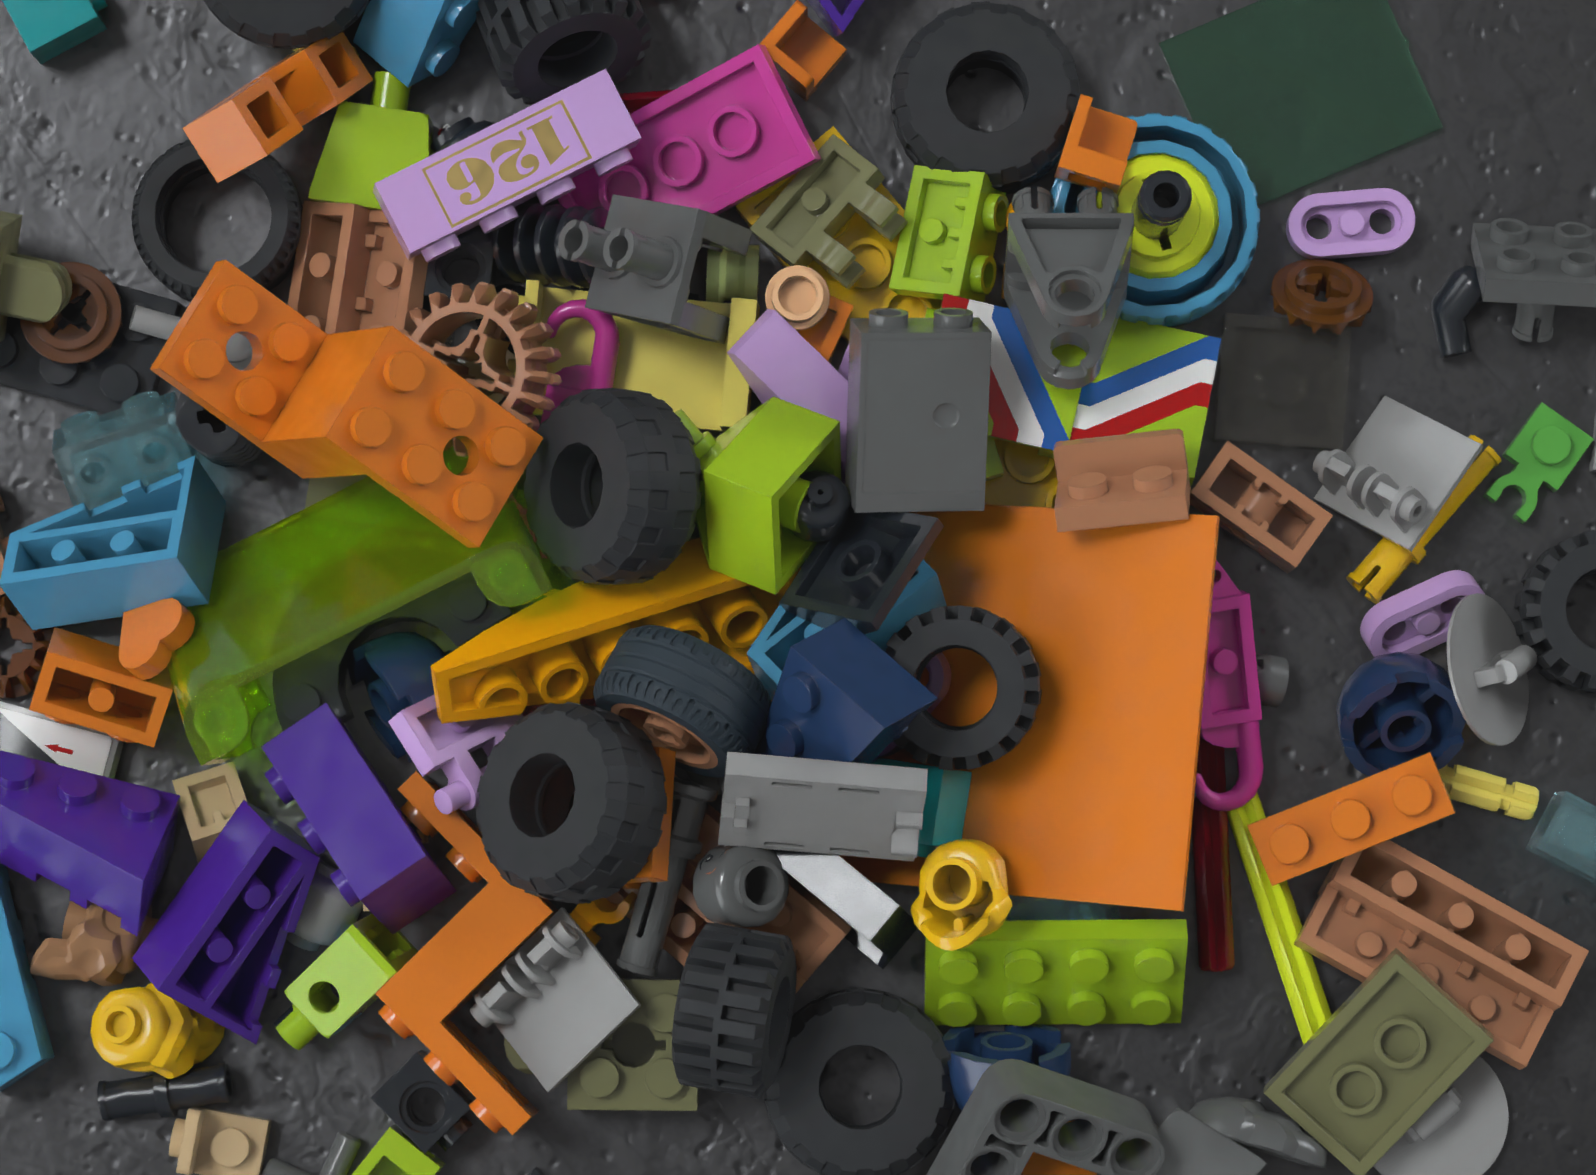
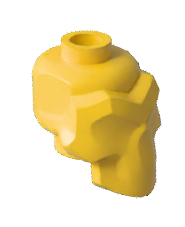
M963 838L939 845L927 856L920 870L919 895L911 905L910 910L915 926L936 947L950 951L966 948L972 945L979 937L992 934L1003 925L1013 905L1008 895L1005 861L995 848L981 840Z
M149 983L145 988L133 987L110 991L98 1003L92 1015L90 1034L94 1048L102 1059L109 1064L135 1072L153 1071L165 1078L173 1079L185 1074L194 1064L203 1062L221 1043L225 1027L163 994L152 983Z

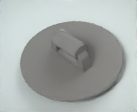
M1471 594L1464 597L1457 604L1448 627L1447 664L1450 682L1458 707L1471 730L1489 745H1507L1517 738L1524 726L1529 703L1527 672L1536 665L1537 655L1531 647L1521 644L1511 619L1498 602L1485 594Z
M1478 1056L1373 1167L1382 1175H1483L1501 1152L1509 1123L1508 1104L1504 1089L1496 1073L1487 1062Z

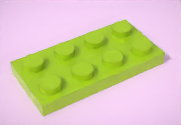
M1186 919L1004 921L1003 925L992 934L979 937L972 945L954 951L938 948L925 937L924 1013L935 1025H948L952 1027H962L968 1024L1015 1026L1077 1024L1089 1026L1094 1024L1156 1025L1160 1023H1181L1188 945Z

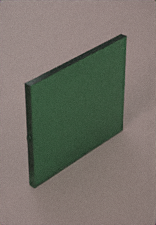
M1260 0L1159 43V48L1191 121L1195 124L1201 123L1212 129L1213 134L1219 138H1224L1233 147L1232 150L1237 157L1243 159L1248 168V176L1256 186L1258 193L1257 206L1438 131L1443 127L1408 49L1409 40L1406 36L1402 35L1387 0Z

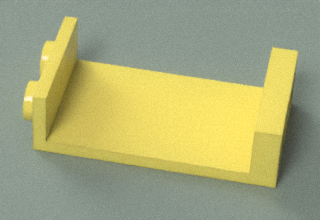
M526 279L525 296L518 295V305L524 302L534 304L539 310L534 324L540 322L547 323L548 317L558 306L570 300H587L589 291L544 287L538 280ZM732 298L731 303L687 301L730 318L725 344L693 338L613 316L619 328L620 340L613 388L650 393L653 397L664 400L673 409L674 413L682 409L699 430L725 432L750 413L752 388L727 352L758 320L760 314L758 300ZM583 318L566 320L560 325L556 336L547 339L542 344L543 347L559 349L562 355L557 361L547 364V372L555 374L564 367L577 364L591 365L595 331L587 320ZM509 358L507 367L514 375L516 373V359ZM545 385L543 396L546 395L547 385ZM536 408L533 414L542 416L543 410Z

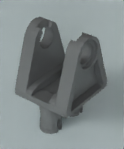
M1026 187L1014 194L1012 199L1014 213H1009L1003 286L1004 298L1041 377L1047 383L1057 388H1082L1093 382L1100 372L1126 299L1134 230V213H1118V195L1107 187H1102V208L1100 209L1096 207V187L1083 190L1077 198L1079 213H1053V194L1047 189L1037 187L1038 207L1033 209L1031 205V187ZM1071 344L1082 348L1087 356L1081 360L1080 365L1066 367L1060 365V360L1056 359L1052 351L1060 345Z
M613 194L604 229L589 225V223L582 220H571L561 231L558 247L564 259L595 267L585 308L689 337L725 344L730 318L687 302L690 293L689 284L697 252L700 251L701 247L722 252L724 249L734 254L746 256L752 231L698 208Z

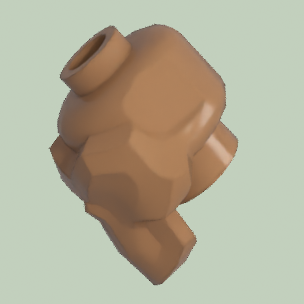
M70 901L64 920L62 939L47 938L42 942L33 955L30 973L54 980L92 981L101 986L122 984L125 975L133 972L138 967L132 957L159 919L152 918V905H150L139 934L135 936L120 928L121 918L94 903L85 909Z

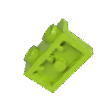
M914 165L903 217L908 223L900 231L889 289L898 295L942 300L945 293L984 302L985 294L991 292L996 279V263L993 256L998 232H1002L1006 226V212L1009 206L1006 192H1000L993 188L985 172H951V170H931L927 166Z

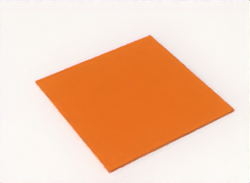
M985 504L984 511L909 512L936 517L944 525L923 560L937 573L947 606L979 607L991 611V613L1001 618H1005L1027 639L1033 648L1031 651L1036 662L1039 663L1041 672V703L1038 705L1035 715L1036 719L1031 729L1024 735L1021 742L1004 756L982 767L969 770L955 769L972 772L962 839L981 840L995 848L1005 861L1008 895L1184 911L1220 516L1189 514V519L1058 532L1055 511L1051 507ZM963 648L945 650L942 653L947 658L951 668V685L946 696L933 710L931 715L938 721L950 726L974 724L990 711L995 702L997 694L996 676L990 664L976 652ZM926 667L920 679V683L924 686L929 681V672ZM904 748L895 754L880 757L923 764L913 759V755ZM839 855L871 882L918 887L920 870L926 860V857L919 856L913 862Z

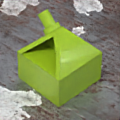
M773 396L717 438H714L709 431L701 433L682 409L676 411L675 414L681 419L680 422L689 430L695 442L693 446L696 457L700 459L702 474L700 475V492H702L700 509L697 510L695 522L709 569L776 595L807 560L818 543L805 541L794 535L791 531L801 533L797 522L798 511L807 494L808 487L813 483L801 479L799 476L805 472L818 470L829 472L842 481L840 421Z

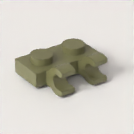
M833 134L818 150L821 160L801 170L750 227V230L758 241L790 266L801 265L808 267L814 260L836 281L849 290L866 270L854 261L856 257L852 252L833 239L838 231L856 212L872 228L891 242L908 222L896 213L899 210L896 205L875 190L885 179L880 170Z

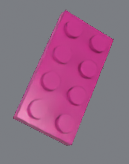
M758 44L631 113L630 116L641 136L636 147L629 150L633 160L600 177L595 168H592L572 178L576 188L558 198L560 205L567 209L573 206H582L587 210L601 207L609 211L612 196L615 194L698 208L714 215H719L821 160V157L766 46Z

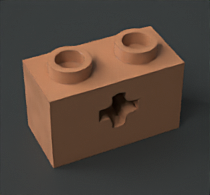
M1229 441L1221 447L1190 491V505L1204 515L1220 516L1219 525L1287 574L1298 566L1333 517L1328 511Z

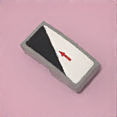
M0 701L1 751L115 778L124 742L116 740L104 732L77 724L59 723L49 719L44 714L31 711L28 708Z

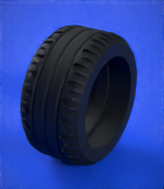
M189 139L168 149L145 172L134 196L131 221L136 247L148 269L173 293L187 301H192L209 273L196 271L179 260L169 245L166 230L168 213L178 193L192 180L201 175L211 173ZM269 154L238 172L253 179L263 189L269 200L272 215L270 230L264 244L255 256L237 268L265 289L271 291L283 281L287 273L294 266L296 249L301 233L303 206L294 183L279 162Z

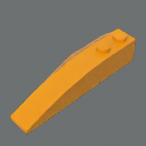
M699 537L685 542L682 547V553L665 571H661L654 576V579L649 581L621 585H599L579 581L531 604L486 629L432 664L430 667L437 716L443 724L520 715L525 707L530 705L563 704L566 702L580 704V700L594 698L595 682L619 638L627 630L643 625L668 627L701 639L725 652L755 675L747 656V651L779 606L780 600L801 567L775 595L709 569Z

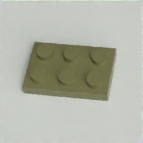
M1395 948L1264 1086V1094L1353 1174L1365 1175L1494 1041L1493 1034Z

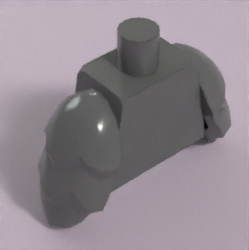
M1231 1096L1209 1098L1197 1102L1188 1112L1177 1107L1161 1126L1154 1122L1164 1147L1165 1155L1162 1167L1155 1175H1263L1269 1168L1268 1164L1247 1149L1306 1166L1326 1168L1327 1149L1313 1137L1306 1134L1303 1128L1291 1117L1268 1111L1261 1102L1249 1098Z

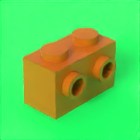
M54 627L29 710L44 714L49 719L59 723L77 724L104 732L122 742L140 743L154 748L173 692L178 665L169 662L159 675L151 679L141 680L131 674L119 662V646Z

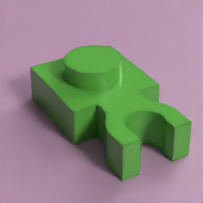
M1541 402L1502 455V457L1514 464L1515 467L1509 474L1503 475L1491 483L1483 497L1494 503L1498 500L1504 488L1511 487L1518 490L1522 497V504L1512 518L1521 524L1525 523L1536 508L1538 489L1541 484L1553 493L1556 492L1594 438Z

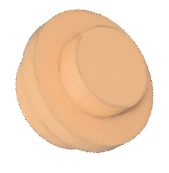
M794 265L781 269L771 278L766 288V308L776 310L796 331L809 329L819 323L829 306V289L825 280L818 272L806 266Z

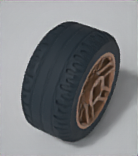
M643 625L629 629L619 638L598 676L593 690L597 707L631 720L633 725L646 733L652 741L653 747H663L676 751V767L695 774L717 778L725 777L727 752L754 753L765 731L766 718L772 703L769 693L762 682L740 662L701 639L675 629L657 625Z

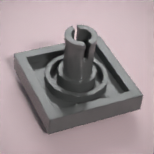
M1499 218L1491 223L1473 222L1470 246L1483 302L1517 303L1516 317L1512 328V333L1515 337L1532 342L1534 326V328L1538 329V343L1552 339L1556 305L1596 307V229H1591L1586 224L1574 221L1560 222L1554 227L1527 225L1523 221L1512 218Z

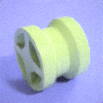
M749 245L746 256L734 254L724 249L722 252L708 249L706 301L723 303L724 301H731L732 298L758 300L760 245Z

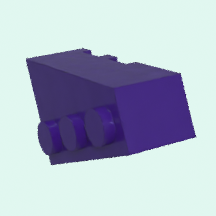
M327 703L261 746L273 765L272 768L264 772L266 778L285 805L294 799L298 803L306 817L299 821L297 826L318 856L328 850L339 869L330 874V877L351 907L361 901L393 935L457 891L447 875L435 864L421 843L423 841L413 825L408 823L374 767L344 723Z
M0 750V863L35 882L43 876L70 890V901L85 909L92 903L120 917V928L138 936L174 850L180 795Z
M243 800L132 957L133 961L158 991L257 1044L263 1027L258 1020L269 988L275 989L282 970L277 964L288 932L295 933L320 857L291 827Z

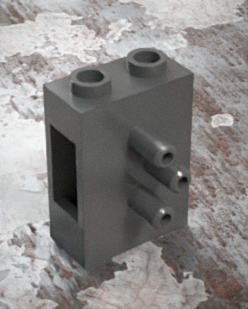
M878 308L869 311V318H850L845 486L850 496V505L855 513L984 511L992 332L979 317H973L971 310L939 308L934 310V318H908V312L905 310Z

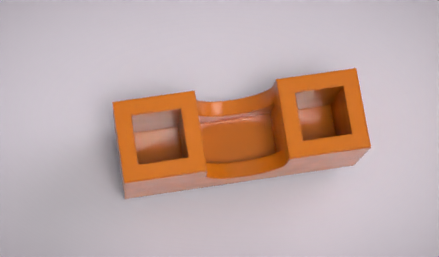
M341 32L330 40L327 37L320 39L307 47L300 48L289 54L182 129L216 182L219 183L272 153L303 131L302 126L345 101L373 81V78L345 34Z
M1428 752L1247 826L1270 883L1274 886L1455 814L1456 811L1431 752Z

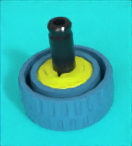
M1146 113L1140 117L1127 116V118L1135 120L1138 127L1127 159L1128 163L1117 192L1119 200L1118 213H1134L1127 295L1120 318L1121 320L1133 323L1144 321L1148 325H1162L1171 328L1182 324L1187 325L1210 313L1224 302L1239 285L1251 264L1259 238L1258 231L1260 226V209L1257 206L1258 193L1256 186L1248 176V168L1243 159L1238 158L1232 150L1233 147L1224 138H1219L1213 134L1212 129L1201 123L1195 124L1188 121L1186 117L1178 115L1171 117L1162 116L1160 113ZM1056 178L1051 189L1054 198L1053 213H1079L1077 208L1078 195L1088 188ZM1096 190V207L1100 209L1102 208V192Z

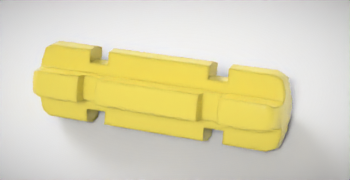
M1447 764L1439 769L1452 800L1493 812L1498 811L1500 808L1504 810V815L1520 820H1530L1536 812L1539 802V790L1534 786L1520 782H1513L1512 785L1506 784V778L1458 764L1454 765L1453 768L1448 767Z

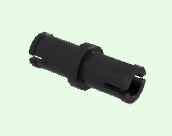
M224 1062L214 1066L193 1068L173 1079L165 1078L153 1072V1075L113 1081L102 1080L98 1083L97 1094L102 1119L104 1121H112L116 1118L157 1112L161 1118L177 1116L178 1109L217 1103H232L234 1090L230 1067L228 1063Z

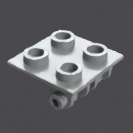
M1384 396L1346 452L1340 449L1332 451L1323 450L1316 456L1313 462V471L1318 474L1322 487L1315 495L1314 500L1412 552L1483 449V445Z
M561 907L472 994L476 1003L470 1008V1012L475 1020L484 1027L488 1028L494 1023L545 1090L551 1093L622 1025L641 1004L567 910Z

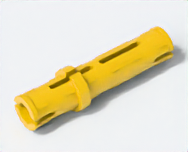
M1471 434L1468 436V438L1480 444L1484 442L1475 435ZM1488 445L1482 453L1478 454L1479 457L1469 467L1412 552L1383 537L1357 568L1348 574L1346 579L1350 585L1359 593L1364 588L1367 592L1364 597L1375 604L1379 603L1384 593L1411 562L1419 564L1426 556L1424 547L1489 472L1499 465L1501 458L1493 448Z

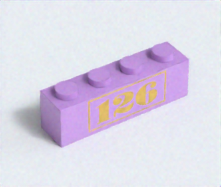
M604 69L374 183L373 193L407 259L410 260L422 254L426 262L429 263L459 248L461 244L457 238L458 235L480 225L484 234L492 232L519 217L514 207L536 196L541 205H545L574 190L576 186L572 178L592 168H595L600 177L633 160L629 150L636 147L641 136L607 69Z

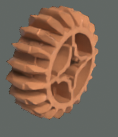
M479 282L474 291L471 290L469 285L458 283L452 285L450 298L440 292L429 294L432 313L417 307L409 311L417 328L414 332L400 329V332L488 397L493 393L507 396L501 407L535 432L539 429L540 424L533 414L534 410L538 408L551 411L555 407L554 402L550 398L543 396L545 385L554 387L563 382L559 375L547 372V364L557 361L562 355L557 348L542 346L550 338L554 330L549 324L543 322L534 324L539 312L534 304L524 302L518 305L519 296L517 292L504 288L497 294L495 286L486 282ZM476 319H482L478 330L471 329L464 342L458 346L451 347L444 344L447 338L463 324ZM506 336L509 337L515 353V375L510 372L506 365L505 356L510 344L505 339ZM457 358L470 362L476 361L475 364L482 365L481 372L492 377L494 382L480 378L474 379L476 376L469 375L468 373L469 367L457 362ZM455 437L449 440L444 448V451H447L453 446L457 456L468 457L465 445Z

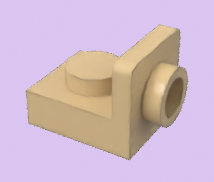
M234 761L172 780L176 795H180L179 805L198 864L242 801H247Z
M199 1106L189 1108L186 1119L176 1118L171 1134L169 1156L178 1158L176 1173L186 1175L193 1173L201 1175H262L272 1120Z

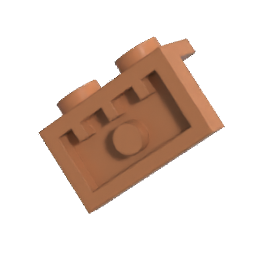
M1169 429L1065 440L1055 443L1053 453L1058 484L1054 511L1058 532L1189 519L1191 486L1182 430Z

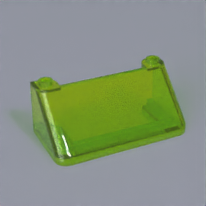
M453 446L443 452L444 463L449 471L456 475L461 473L466 467L468 457L457 456ZM368 476L217 552L209 604L186 607L195 617L194 631L190 639L182 647L172 652L170 662L167 665L185 733L200 765L228 763L257 749L252 738L254 722L263 710L272 706L258 679L259 677L469 572H472L486 598L499 606L516 607L532 600L537 602L566 588L567 586L558 568L550 562L536 544V536L530 530L526 516L528 513L527 505L517 485L514 487L479 548H467Z

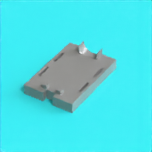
M727 752L718 845L747 846L762 849L914 862L915 858H917L919 830H922L928 769Z

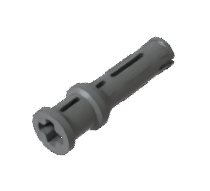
M674 776L668 881L641 883L620 958L616 962L617 966L638 974L657 976L658 963L675 911L676 901L688 860H694L697 854H701L703 844L698 840L708 803L716 801L718 790Z

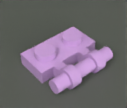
M432 695L401 710L388 723L422 777L439 768L443 770L448 778V785L434 793V803L441 813L449 814L459 808L469 811L479 806V792L477 790L480 776L484 775L487 765L479 769L470 753L482 747L487 756H489L493 747L506 736L505 732L523 715L521 713L520 715L442 724L437 716L435 695Z

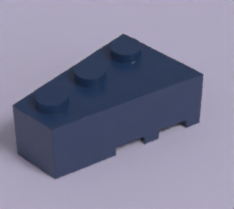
M843 618L790 647L766 718V728L755 754L874 764L880 758L878 755L891 742L900 738L908 729L907 725L919 713L928 709L938 697L851 622Z

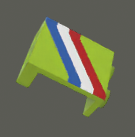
M944 293L940 308L971 310L973 317H979L992 332L987 437L1038 448V455L1054 459L1053 450L1055 443L1070 440L1081 388H1057L1047 383L1041 377L1009 308ZM927 307L925 318H934V310L936 309ZM1071 344L1060 345L1052 351L1056 359L1060 360V365L1066 367L1080 365L1081 360L1087 356L1082 348Z
M1119 316L1099 374L1093 382L1081 388L1070 440L1180 429L1184 434L1190 486H1192L1222 338L1162 325H1148L1144 321L1133 323L1121 320Z

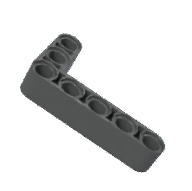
M1005 1059L989 1066L982 1074L927 1175H1021L1033 1152L1101 1175H1155L1162 1167L1165 1155L1164 1147L1150 1112L1140 1101L1022 1060Z

